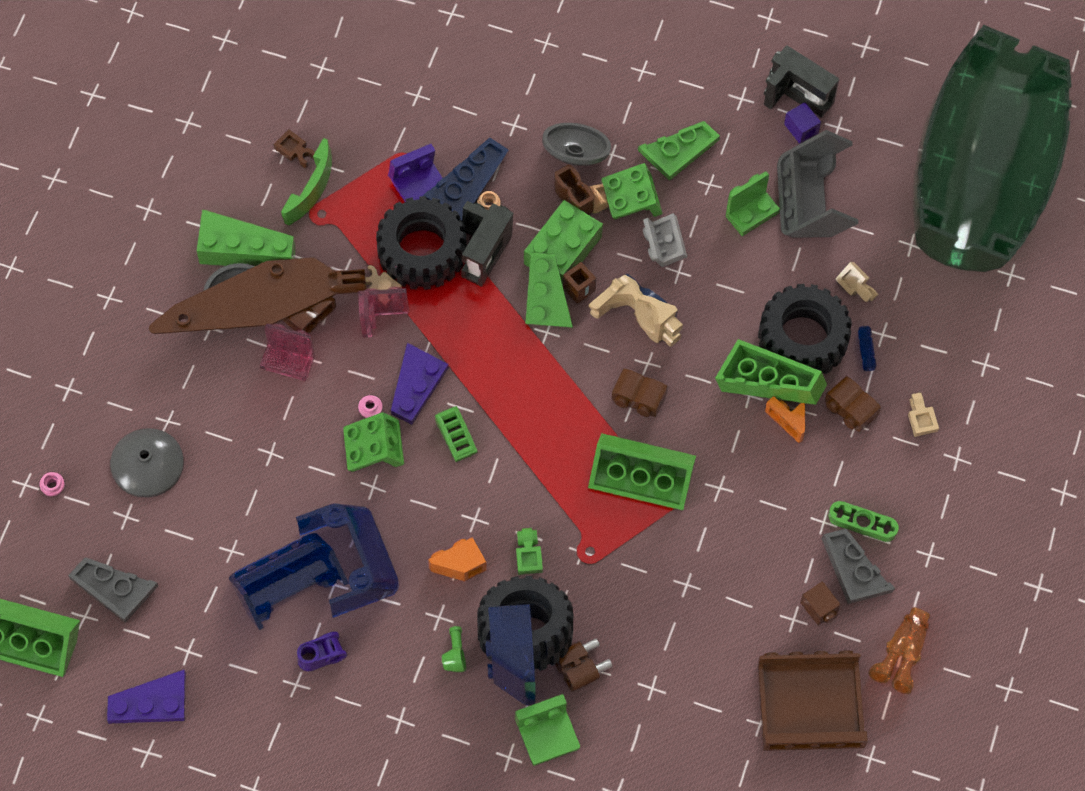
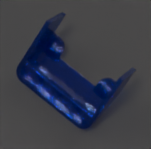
M334 503L296 517L300 536L326 526L340 528L347 525L364 567L354 570L349 576L351 592L329 600L333 618L390 597L397 592L399 588L397 574L372 513L367 507Z
M317 533L305 535L235 571L229 576V580L248 616L259 630L264 628L261 622L271 617L273 605L315 583L318 586H324V588L331 587L337 583L338 579L344 586L349 584L333 548Z
M530 604L488 607L491 640L485 641L486 656H492V664H487L488 679H493L496 686L525 706L536 704Z

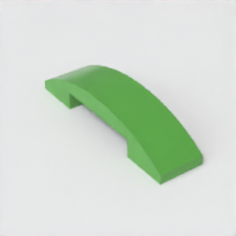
M323 138L313 155L316 169L300 196L291 194L281 211L286 225H291L303 217L315 205L327 185L332 167V154L328 139Z

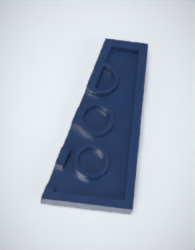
M489 137L423 196H426L427 200H432V198L439 199L442 205L444 203L452 206V211L458 212L462 221L465 203L467 201L475 203L509 150Z

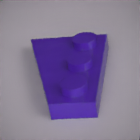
M407 343L391 407V414L412 425L448 370V364Z
M185 669L108 696V724L185 721Z

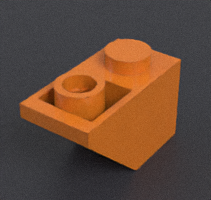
M473 537L468 540L461 539L454 543L452 548L446 551L439 550L428 559L431 572L461 581H466L486 571V560Z

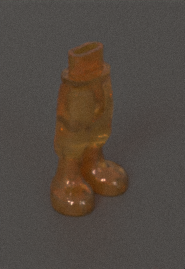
M912 607L910 613L905 615L891 641L886 643V658L882 662L870 667L868 675L871 679L879 683H887L891 678L897 659L903 656L902 663L891 685L900 693L910 694L912 692L914 683L911 677L912 665H916L921 660L920 654L927 630L929 629V613Z

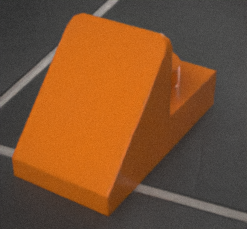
M773 396L767 401L765 412L798 443H801L805 433V403H800L790 412L788 405L784 401L778 400Z

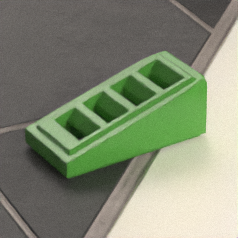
M457 406L435 415L436 424L455 462L478 453ZM459 426L460 429L448 433V430ZM462 435L464 436V438L452 442V439H455ZM464 444L469 446L459 451L456 450L457 447Z

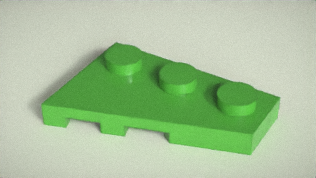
M705 121L679 130V133L672 136H663L651 144L646 145L645 143L638 146V151L670 181L717 143L720 135Z
M531 252L525 324L573 328L555 254Z

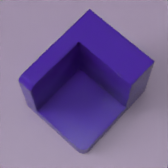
M802 103L786 113L784 125L798 143L801 144L819 134L821 121L806 103Z

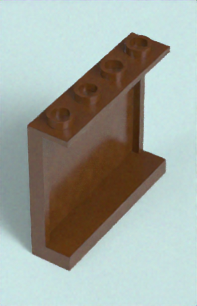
M850 650L840 651L838 654L817 651L807 655H803V652H791L788 655L768 652L763 654V656H759L758 679L763 751L865 748L868 738L867 731H864L859 671L860 653H853Z

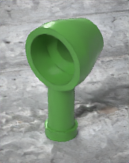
M454 626L449 629L452 649L442 655V663L446 671L464 672L466 671V660L462 648V628Z

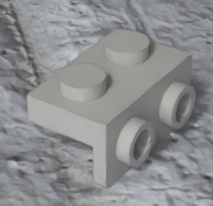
M674 213L653 222L649 218L643 219L645 225L643 234L646 240L649 241L650 248H648V253L653 262L656 261L661 267H665L688 257L678 219Z

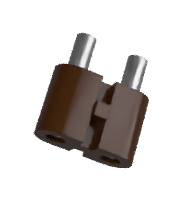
M596 638L583 645L579 641L572 644L568 648L567 654L555 664L559 673L563 674V680L572 692L600 678L599 673L612 667L609 659L597 665L593 663L592 659L589 660L587 652L600 646Z

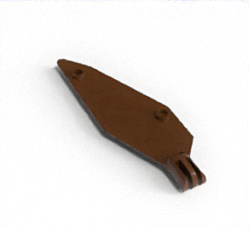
M314 257L265 261L173 305L150 324L149 331L152 334L271 326L336 294L367 292L365 269L335 271Z

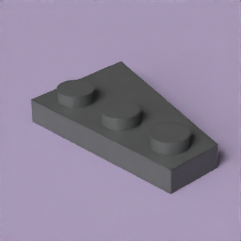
M847 529L826 533L822 536L821 539L848 604L893 593L895 590L890 582L887 583L881 576L880 569L876 565H872L864 555L865 551Z
M86 557L68 575L70 580L125 623L159 586L155 581H147L137 577L135 574L113 569L112 566Z

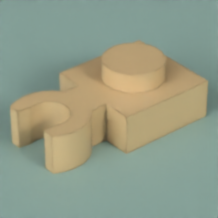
M369 265L368 270L372 273L370 277H366V285H371L368 288L369 292L387 306L402 291V286L385 272L378 276L375 267Z

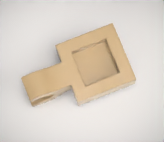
M850 262L835 279L851 296L858 293L865 302L873 301L878 295L872 287L865 284L869 277L855 262Z
M921 393L912 394V398L909 401L913 411H909L908 417L914 437L938 432L939 426L933 407L925 408Z

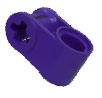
M330 632L301 644L297 650L299 667L309 672L344 660L347 657V653L342 650L338 640L340 637L339 633ZM306 653L315 655L312 660H305L302 657Z

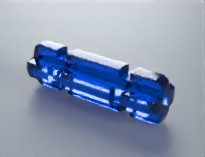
M861 326L858 330L864 371H874L877 366L876 359L874 358L875 351L870 326Z

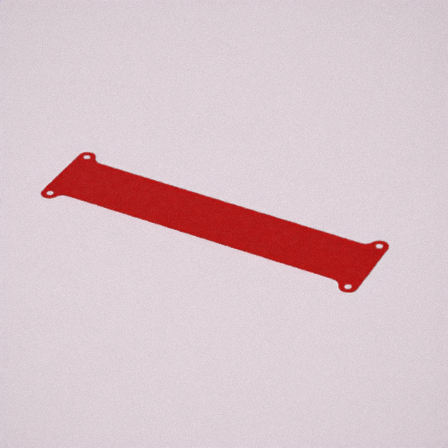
M403 152L394 154L315 204L309 211V217L313 223L337 226L365 262L375 267L378 276H381L383 272L387 273V270L382 269L380 259L378 258L376 242L378 224L381 219H384V214L388 209L394 210V204L398 202L405 203L388 176L390 161L407 154ZM318 211H326V216L324 218L318 217ZM415 231L404 237L399 245L403 250L412 255L425 256L436 252L443 245L444 241L433 232ZM460 270V272H455V277L451 281L444 280V285L440 287L432 285L431 289L424 290V287H418L415 290L410 289L408 284L404 287L402 286V291L395 297L396 301L580 530L582 538L577 547V556L582 562L586 564L597 563L675 509L588 488L597 443L601 433L618 437V435L530 327L525 324L526 322L489 277H487L481 287L462 278ZM593 547L595 549L594 555L588 556L585 553L586 548Z

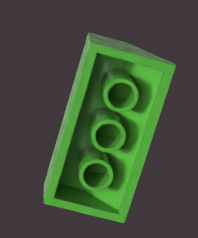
M601 433L597 443L588 488L683 510L696 455Z
M0 599V660L63 677L77 643L80 620Z

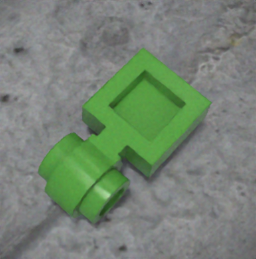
M522 528V531H517L518 546H523V548H516L518 575L543 573L541 546L533 547V545L538 544L537 530Z

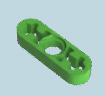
M843 501L833 503L828 513L832 524L883 542L894 540L899 530L898 523L893 518ZM839 509L843 510V515L841 518L836 517V512H838ZM851 512L855 513L852 519V523L849 522ZM860 516H865L870 520V525L861 527L856 519ZM875 521H878L876 530H872ZM885 525L890 526L891 531L888 534L883 533Z

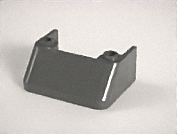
M825 130L780 156L777 163L780 222L783 234L792 238L833 237L859 224L858 219L833 208L826 211L824 177L834 171L836 167V154L853 145L852 141Z

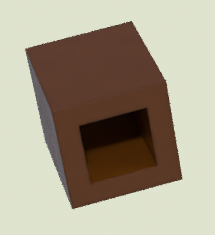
M580 262L563 275V289L578 304L596 291V277Z
M823 581L805 592L800 601L801 605L818 626L823 622L828 624L838 616L841 605Z

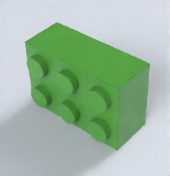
M564 200L524 250V264L530 268L531 252L555 254L563 285V275L580 262H583L601 239L603 223Z

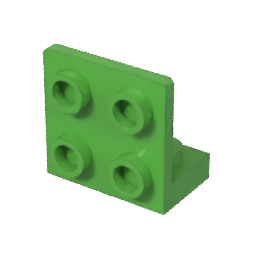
M645 163L602 178L613 219H618L644 209L646 211L650 209L654 217L663 214L652 175Z
M767 171L760 175L752 176L746 184L734 187L729 193L726 218L741 236L749 233L780 212V208L766 192L769 180Z
M382 412L343 428L348 471L354 472L381 461L394 467L404 465L398 419Z
M563 694L515 711L516 724L534 766L580 749L579 741L566 711L567 702Z

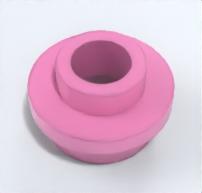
M373 395L363 397L358 404L359 413L365 418L379 414L383 409L381 400ZM367 404L375 405L372 409L366 407Z
M55 472L46 473L40 480V489L47 496L60 494L65 486L63 477ZM52 482L57 483L53 488L48 487Z

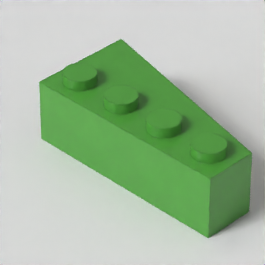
M202 209L197 244L199 264L226 266L244 263L257 266L265 261L295 259L294 236Z
M740 339L735 343L715 377L721 392L772 398L774 396L778 400L814 405L817 404L827 386L822 371Z

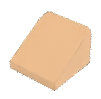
M603 184L589 186L594 195L593 213H598L608 208L609 204Z

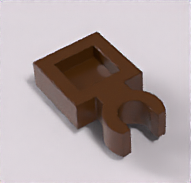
M289 129L273 144L274 149L291 162L295 158L299 159V164L304 168L308 167V162L304 159L305 157H311L314 160L313 155L315 152L310 148H306V141Z

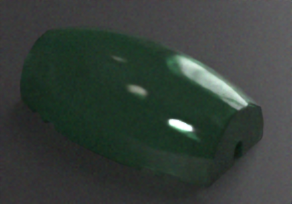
M986 25L981 27L958 56L933 101L917 152L913 186L916 245L927 256L943 265L977 272L999 269L1009 262L1026 241V238L1036 226L1040 215L1044 212L1062 167L1070 128V121L1068 120L1069 110L1072 105V100H1069V89L1072 87L1069 59L1035 45L1028 52L1019 53L1014 48L1019 44L1020 39Z

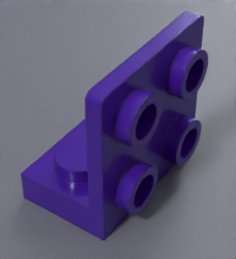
M432 144L390 161L388 176L404 202H406L407 198L413 197V200L419 199V196H423L442 179V176L433 164L436 150Z

